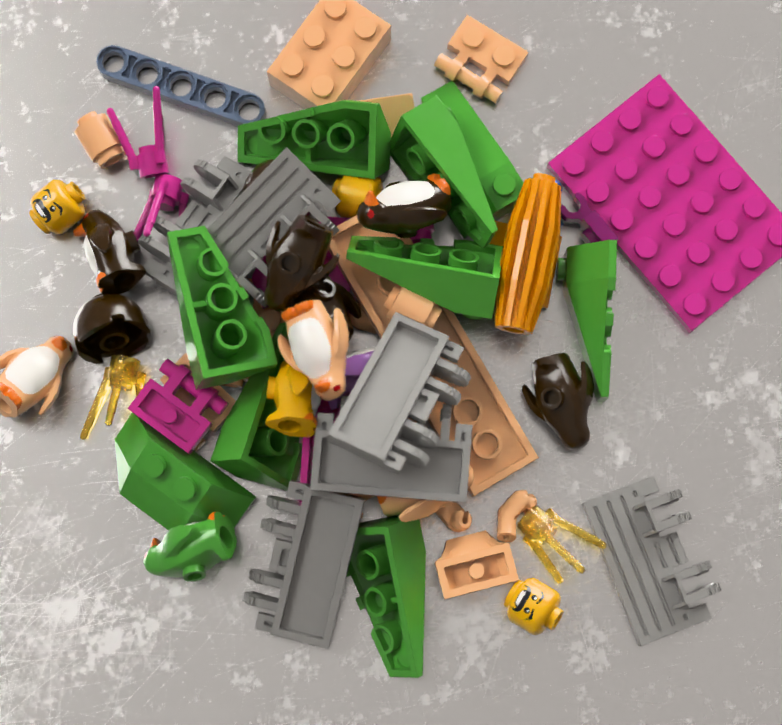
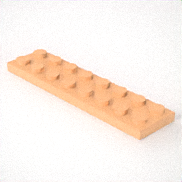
M356 215L337 226L340 230L335 236H332L328 250L332 257L337 253L340 255L337 266L381 339L391 321L390 318L386 317L389 309L383 305L394 286L402 289V286L346 259L352 236L396 237L407 245H413V242L410 238H400L392 233L365 228L358 221ZM435 303L436 306L443 310L432 329L450 336L449 341L464 347L457 364L443 357L440 358L458 365L471 375V380L467 387H459L434 375L432 377L457 389L461 394V399L457 406L452 405L449 440L455 441L456 424L473 425L470 466L473 469L474 480L468 488L473 497L539 457L454 312ZM437 401L428 418V422L440 439V412L443 404L446 403Z

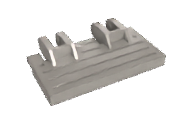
M287 147L207 228L227 260L228 268L236 281L263 307L267 306L264 301V292L257 288L246 276L256 266L267 277V264L262 258L266 255V245L273 225L277 221H281L280 240L298 215H306L310 212L321 224L334 231L333 236L340 230L314 204L319 201L331 212L341 200Z
M227 156L222 158L217 167L209 164L207 161L198 159L193 166L196 172L218 187L215 191H212L188 176L184 177L180 185L187 193L206 204L207 208L192 200L175 224L157 216L153 227L166 237L167 232L200 226H205L207 229L242 193L245 180L251 171ZM142 234L138 240L139 244L166 263L163 265L150 257L144 265L146 275L154 279L156 284L177 296L169 247L152 236L145 237Z
M395 312L331 427L327 441L398 475L405 463L412 464L417 468H425L430 460L428 454L400 440V437L402 436L431 449L437 446L440 440L438 434L408 418L425 425L437 401L457 406L461 399L459 391L432 376L434 375L449 383H454L459 387H467L471 380L469 372L458 365L440 358L443 357L457 364L464 347L449 341L450 336Z
M342 396L340 411L349 396ZM443 404L440 412L441 435L435 448H427L402 436L400 437V440L425 451L429 456V462L425 468H417L412 464L405 463L398 475L328 442V433L334 424V414L317 412L310 490L467 503L473 425L456 424L455 441L449 440L452 405ZM417 421L418 424L426 427V424L424 425Z
M654 476L582 503L639 646L711 619L712 617L706 603L689 609L688 604L722 591L718 582L702 586L701 589L686 595L681 580L707 573L709 569H712V565L708 560L677 573L674 572V567L689 561L677 532L660 537L658 532L691 520L692 517L689 511H682L672 515L669 519L657 523L652 509L664 504L674 503L683 495L681 490L677 489L645 501V496L660 491Z
M290 480L286 497L302 500V502L269 495L267 496L266 505L272 509L299 514L297 525L273 518H263L260 528L293 537V541L276 538L269 570L250 569L248 579L255 583L281 588L280 596L276 598L259 592L249 591L244 592L243 602L276 611L275 615L259 611L255 629L270 632V635L328 649L365 498L347 493L310 490V484Z

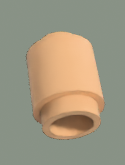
M93 111L77 121L79 126L74 133L92 162L98 163L101 169L117 163L126 155L111 121L105 113L97 114L96 111Z
M395 286L383 305L389 309L386 317L390 319L397 312L430 328H433L443 310L436 306L434 302L404 287L399 289Z

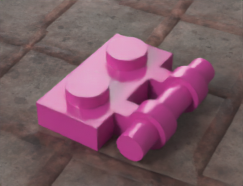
M166 359L159 369L160 372L169 378L165 385L162 387L150 378L127 409L190 455L213 425L201 416L203 412L209 407L221 415L229 403L218 396L219 391L214 387L196 390L191 370L183 364L178 366L170 359ZM181 387L196 397V400L190 407L174 396Z

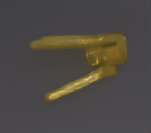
M122 355L111 356L110 366L105 367L103 380L81 431L80 438L82 440L88 437L109 386L112 388L105 419L106 426L112 425L120 391H132V386L135 385L137 396L143 389L146 373L139 371L140 360Z
M536 505L523 516L517 525V528L525 534L523 540L534 550L558 584L563 582V578L540 544L545 545L548 543L578 573L583 574L585 572L584 566L553 537L558 530L554 524L601 549L607 547L606 542L563 519L551 508L544 512Z

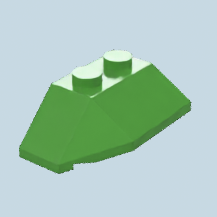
M131 413L115 438L119 494L167 530L179 525L205 521L208 519L209 514L213 512H221L222 515L229 517L235 528L256 498L255 495L194 450L189 455L134 413Z

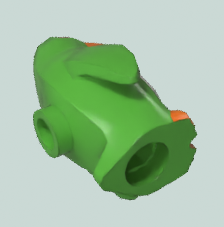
M213 512L209 514L208 519L205 521L192 522L187 525L171 528L164 536L162 542L157 538L152 539L150 549L146 552L143 560L146 570L156 576L183 577L185 581L190 582L204 579L206 571L221 561L232 559L237 545L233 523L229 517L222 515L221 512Z

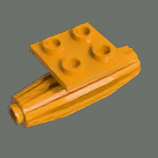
M535 173L533 178L525 179L508 224L495 221L498 231L489 244L503 246L500 259V280L495 300V328L520 335H531L541 309H547L549 305L562 236H560L561 186L555 183V177L551 175Z

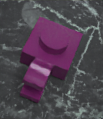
M577 192L573 197L574 202L579 206L577 212H570L563 204L561 205V218L569 223L580 224V229L583 231L580 235L585 244L604 240L618 241L617 235L596 210L592 211L589 208L587 200L582 194Z

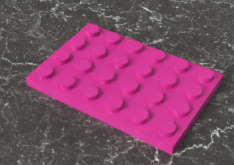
M660 74L547 164L550 172L572 197L577 192L582 194L587 200L589 208L592 211L596 210L619 238L617 250L689 333L782 258V213Z

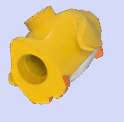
M284 360L279 368L277 377L269 376L266 399L274 400L276 411L267 416L265 424L287 436L311 437L315 434L317 427L315 415L321 398L315 392L314 386L307 376L295 370Z

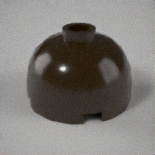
M120 294L96 295L78 310L73 322V334L78 355L85 361L95 364H104L102 358L116 355L115 362L125 360L136 355L149 342L147 334H150V328L143 310L131 298Z

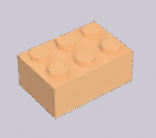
M319 0L267 70L269 84L304 109L348 100L390 43L391 25L354 0Z

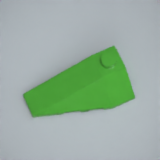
M450 81L421 97V103L437 95L444 105L452 109L456 121L459 123L494 220L497 221L513 211L523 181L509 158L453 81ZM449 211L448 215H449V217L451 218L452 222L454 223L455 227L457 228V230H458V232L460 233V235H461V237L463 238V240H464L465 238L469 237V236L453 221L452 216H451V212Z
M435 95L401 115L391 137L390 156L410 181L426 180L428 175L433 173L440 174L441 178H445L451 189L450 212L453 221L483 249L489 245L498 228L459 123L456 121L452 109L444 105L438 96Z
M341 100L238 126V162L260 164L266 160L275 159L287 147L310 171L375 179L390 169L391 132L380 103Z
M200 226L167 232L186 351L195 389L233 383L277 366L278 362L269 327L262 316L259 317L248 300L249 295L243 286H239L228 268L227 260L206 227Z
M351 237L346 259L454 313L462 314L474 320L482 318L492 319L500 280V259L503 246L489 244L482 249L475 241L454 239L453 246L434 245V240L429 238H421L420 242L407 245L396 237Z
M604 240L569 246L564 253V258L557 259V280H563V294L583 359L588 364L593 376L594 394L597 402H605L609 398L612 350L611 345H607V337H611L614 313L612 312V307H608V300L612 299L613 291L616 288L617 240Z
M280 323L272 336L278 365L249 377L221 427L210 461L236 477L287 491L290 480L296 481L299 474L302 443H299L300 437L284 435L265 424L267 416L276 411L274 400L266 399L269 376L277 377L279 368L284 361L278 346V336L282 334L289 341L286 323Z
M392 516L360 522L346 577H352L360 595L355 598L359 609L366 608L374 626L371 636L389 676L419 678L423 676L426 550L420 520L403 522L399 520V516Z

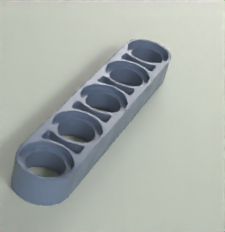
M116 45L104 47L97 55V67L101 75L110 82L152 97L153 87L158 86L160 88L161 100L237 127L241 124L266 119L264 102L254 93ZM113 55L122 57L124 60L122 68L117 72L105 70L104 63L108 57ZM152 67L157 70L158 75L154 82L150 84L139 82L138 73L143 68ZM179 79H186L192 84L190 92L184 96H177L171 91L173 83ZM212 91H220L226 96V99L222 106L211 108L205 103L206 96ZM246 103H254L260 108L258 116L253 120H245L239 115L240 108Z

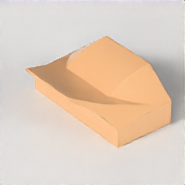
M486 530L446 540L442 556L434 562L444 600L519 580L510 544L497 541Z

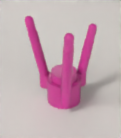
M158 86L153 87L155 144L138 148L139 155L137 156L114 110L108 108L107 114L128 157L130 171L139 170L141 179L154 178L158 174H169L164 150V126L160 88Z
M158 174L155 176L153 188L150 189L147 203L134 230L137 241L142 233L145 237L150 236L159 210L170 212L174 211L175 206H179L180 217L186 209L189 194L182 192L183 188L180 185L182 180L168 174Z

